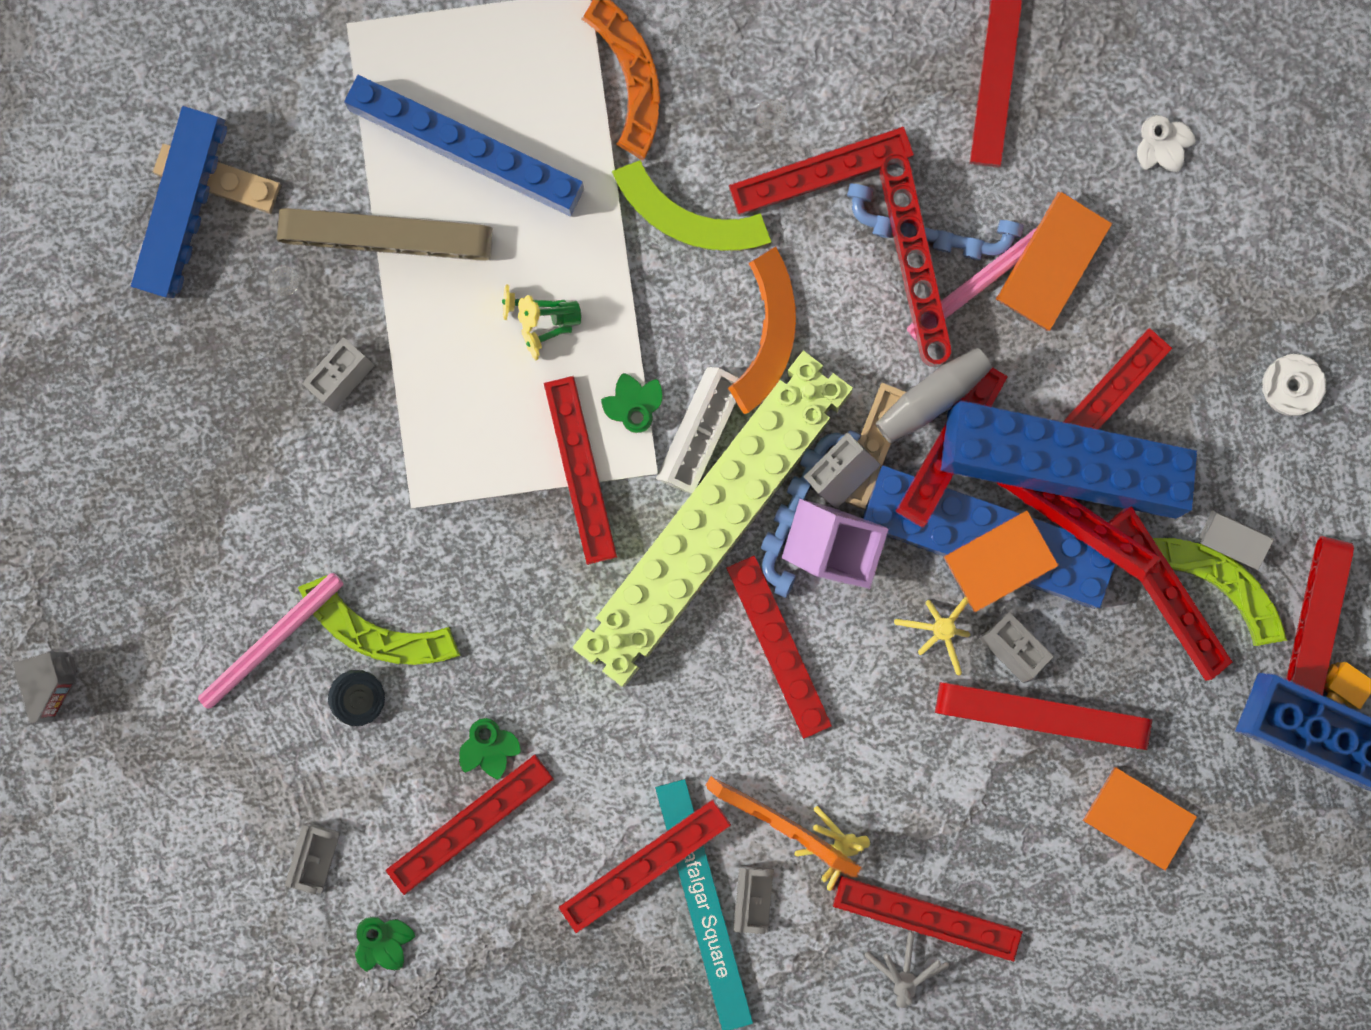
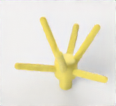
M966 597L962 599L949 618H942L931 600H927L926 605L936 620L934 624L902 619L894 620L895 625L933 631L934 635L918 650L919 655H923L939 639L945 640L957 675L962 674L951 638L954 635L970 637L971 635L968 631L957 629L954 624L956 618L968 604Z
M814 807V811L831 830L819 825H814L813 829L835 839L834 844L831 845L847 857L855 856L859 851L870 846L869 838L866 835L856 837L854 834L844 835L820 807ZM808 849L796 850L794 854L798 857L812 855L813 853ZM832 867L821 878L823 882H826L831 877L827 885L828 891L833 889L841 871Z

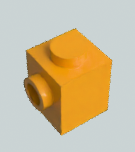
M1347 662L1331 664L1328 668L1324 691L1328 693L1326 698L1346 705L1351 709L1360 710L1371 694V679Z

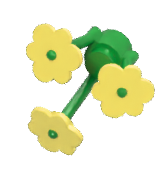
M506 284L504 287V299L502 300L503 320H507L509 311L514 312L515 306L519 307L518 319L523 326L521 332L527 349L535 361L539 359L538 356L540 354L538 350L542 349V342L561 334L572 333V326L581 324V309L576 300L568 302L565 299L557 301L533 300L531 295L515 299V293L509 292V285ZM551 315L553 324L559 325V328L537 336L535 332L530 333L533 327H537L540 316Z

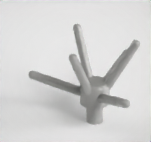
M912 931L908 932L904 970L901 973H898L889 954L884 955L887 968L871 953H865V957L895 983L896 1005L900 1008H907L908 1005L913 1003L912 997L915 996L916 987L920 983L949 968L948 962L941 964V961L937 960L918 977L910 973L914 932Z

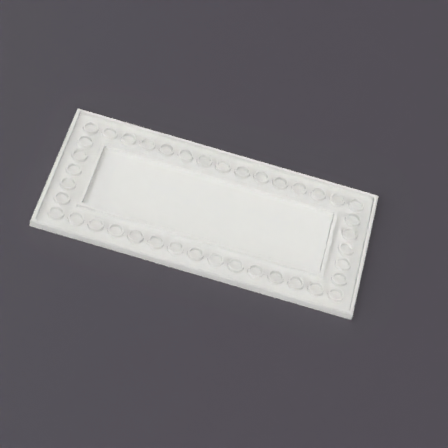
M512 0L346 23L354 81L357 75H361L583 181L584 191L570 217L359 116L373 216L478 224L493 228L490 260L487 261L377 252L411 509L568 487L544 383L570 376L575 378L599 483L658 475L651 426L645 432L632 433L624 427L622 422L608 418L604 413L601 403L602 398L615 396L616 383L622 373L633 377L642 387L645 385L618 188L612 174L615 167L596 32L594 28L581 20L591 4V0ZM506 284L509 285V292L515 293V299L531 295L533 300L557 301L565 299L566 302L576 300L581 309V324L572 326V333L561 334L542 342V349L538 350L540 354L538 356L539 359L535 361L527 349L521 332L523 326L518 319L519 307L515 306L514 312L509 311L507 320H503L502 300L504 299V287ZM551 315L540 316L537 327H533L530 333L535 332L537 336L559 328V325L553 324ZM638 412L634 413L631 420L634 423H641L643 415Z

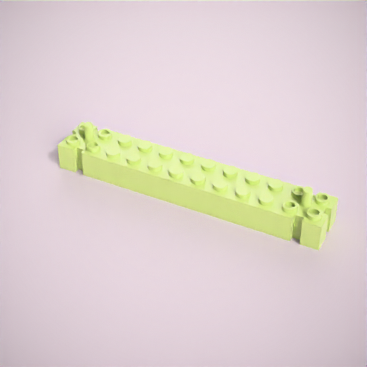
M805 351L801 352L788 369L790 381L787 384L781 380L777 383L596 616V619L601 622L596 631L593 632L587 628L572 647L594 665L599 659L604 662L606 666L602 672L620 686L625 688L639 669L634 664L639 655L643 654L648 658L796 467L804 453L820 436L830 421V417L826 415L828 411L832 409L837 413L852 394L853 388L834 373L829 379L822 375L823 365Z

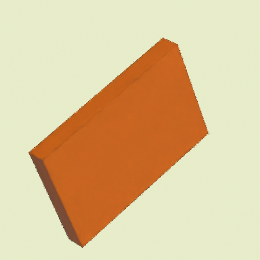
M1028 511L1017 515L943 557L974 612L1058 566Z
M1114 767L1082 821L1166 871L1197 816Z

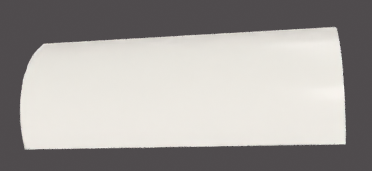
M706 368L658 472L657 480L690 494L694 492L736 403L728 387L739 379L738 377L721 368Z

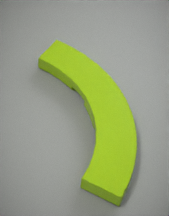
M641 160L612 171L618 187L631 206L650 225L679 242L693 247L719 251H739L771 243L761 213L751 217L727 220L700 216L687 211L668 199L652 182Z
M1153 538L1173 570L1189 573L1204 579L1218 588L1233 602L1247 624L1254 646L1287 641L1284 627L1275 605L1271 603L1261 584L1238 562L1203 544L1177 538Z
M328 575L299 586L298 589L302 598L309 594ZM337 592L313 613V616L340 642L363 655L380 661L417 665L446 661L461 656L450 627L426 633L390 631L378 627L356 614Z

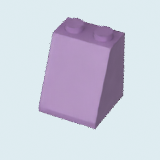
M799 499L782 559L817 577L870 589L889 528L827 505Z

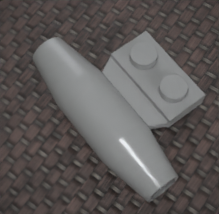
M976 348L944 364L902 395L876 422L877 428L889 443H893L926 426L974 388L992 369L990 361L979 348Z

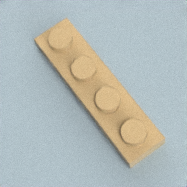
M163 144L153 169V173L157 176L162 177L170 150L169 145ZM219 162L214 174H210L207 186L210 187V194L269 214L272 213L281 188L278 182Z
M884 383L880 384L858 442L881 465L844 501L845 503L863 510L866 508L880 467L883 465L891 445L877 428L876 422L906 393L905 391Z

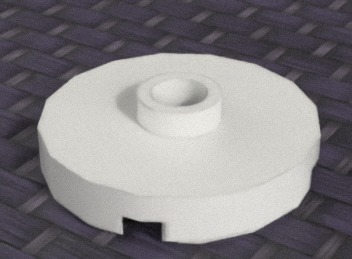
M1289 354L1276 359L1267 368L1263 376L1262 391L1266 402L1275 411L1286 416H1300L1311 412L1322 402L1326 393L1325 375L1313 359L1302 354ZM1290 380L1297 384L1296 391L1289 389L1288 383Z

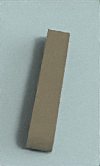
M282 208L279 210L276 241L292 245L487 261L490 260L493 228L478 224Z

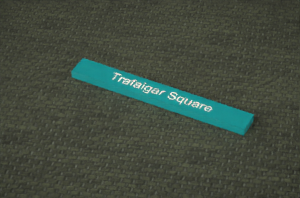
M685 779L655 787L667 831L694 813ZM702 845L678 862L676 866L722 1030H733L751 1025L753 1021L705 848Z

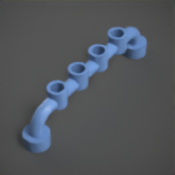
M850 183L847 197L852 198V211L855 218L860 223L873 227V235L891 238L892 228L889 217L876 216L865 211L864 201L871 202L874 189ZM1000 220L997 233L1002 234V238L997 243H988L980 239L963 237L942 230L926 227L924 229L927 241L934 242L932 249L950 253L952 247L964 249L962 256L980 260L982 254L997 256L1007 251L1011 247L1014 238H1021L1024 225L1013 221ZM904 223L900 226V231L905 237L910 238L916 235V228L912 224Z
M852 430L848 432L857 441L861 437V434ZM828 434L820 439L814 451L808 449L804 453L800 465L806 468L801 479L796 476L793 477L787 493L793 496L788 506L780 505L774 521L780 524L775 534L768 532L762 543L761 549L766 551L762 562L763 574L767 581L776 587L774 593L784 598H787L796 575L785 570L782 575H779L775 571L774 565L790 532L799 499L805 500L811 489L810 483L804 476L826 455L827 450L835 445L845 434Z

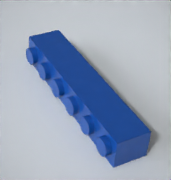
M181 107L131 287L166 298H175L176 293H180L184 283V276L181 275L184 263L188 264L192 255L193 248L190 246L192 235L198 232L201 224V216H198L201 204L206 203L210 192V187L207 186L209 176L214 174L218 165V156H215L219 144L224 142L227 126L224 125L225 119L189 107Z

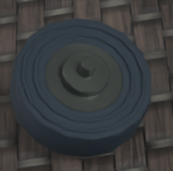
M349 670L340 674L333 681L328 692V704L332 714L340 722L349 726H364L373 722L380 715L385 705V692L381 682L373 674L364 670Z

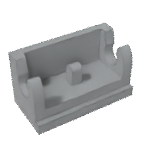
M343 337L305 379L302 385L332 411H335L375 365Z
M847 432L804 478L818 494L837 509L881 464Z
M1213 509L1199 537L1202 539L1201 544L1259 570L1274 541L1269 535Z
M1010 612L994 623L995 625L979 638L1022 683L1033 679L1054 657Z
M311 823L303 824L284 886L316 894V892L323 893L340 832Z
M739 865L733 925L734 932L768 933L774 869Z

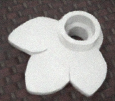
M1151 116L1143 123L1141 130L1143 140L1137 148V157L1143 169H1149L1158 162L1166 170L1179 172L1184 162L1183 148L1195 144V136L1188 126L1181 122L1170 123L1164 116ZM1157 125H1159L1162 129V133L1159 137L1156 136L1154 133V129Z

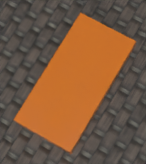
M1058 192L995 300L1046 331H1050L1112 223L1063 192Z

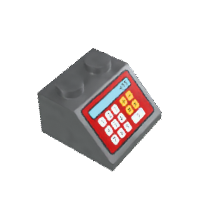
M49 651L13 662L29 723L38 724L54 721L75 683L73 675L76 674V666L73 658L68 656L67 652Z

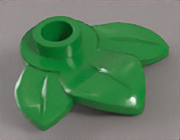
M622 373L616 383L615 396L602 398V408L608 418L622 422L628 431L632 433L645 432L652 424V413L662 403L661 385L657 379H654L642 387L633 377ZM638 412L643 415L641 423H634L631 420L634 413Z
M482 718L472 724L469 731L470 738L460 747L459 762L463 772H469L480 765L489 776L494 779H500L507 766V756L520 754V744L513 733L500 730L498 724L492 719ZM482 728H488L491 731V737L488 740L480 737V730Z
M378 917L363 919L356 929L359 944L355 951V958L358 965L365 972L371 970L377 963L387 970L402 969L404 953L401 945L415 938L413 929L398 919L386 922ZM371 929L378 931V935L374 938H369L366 935Z

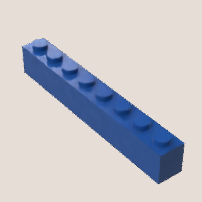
M357 75L344 101L350 112L570 217L584 191L583 181L361 75Z

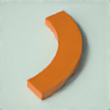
M592 0L581 20L594 28L609 44L621 65L627 86L628 108L626 122L617 145L639 159L644 160L652 145L658 124L660 91L656 67L641 33H638L634 25L628 20V16L612 0Z
M776 246L748 263L758 283L762 301L765 303V319L763 320L759 344L760 349L755 360L751 362L745 373L728 387L743 414H747L757 407L779 382L787 366L794 342L796 326L794 294L789 274Z
M710 776L705 786L717 798L769 823V826L789 838L799 841L810 852L832 868L853 878L857 877L862 867L838 849L769 806Z

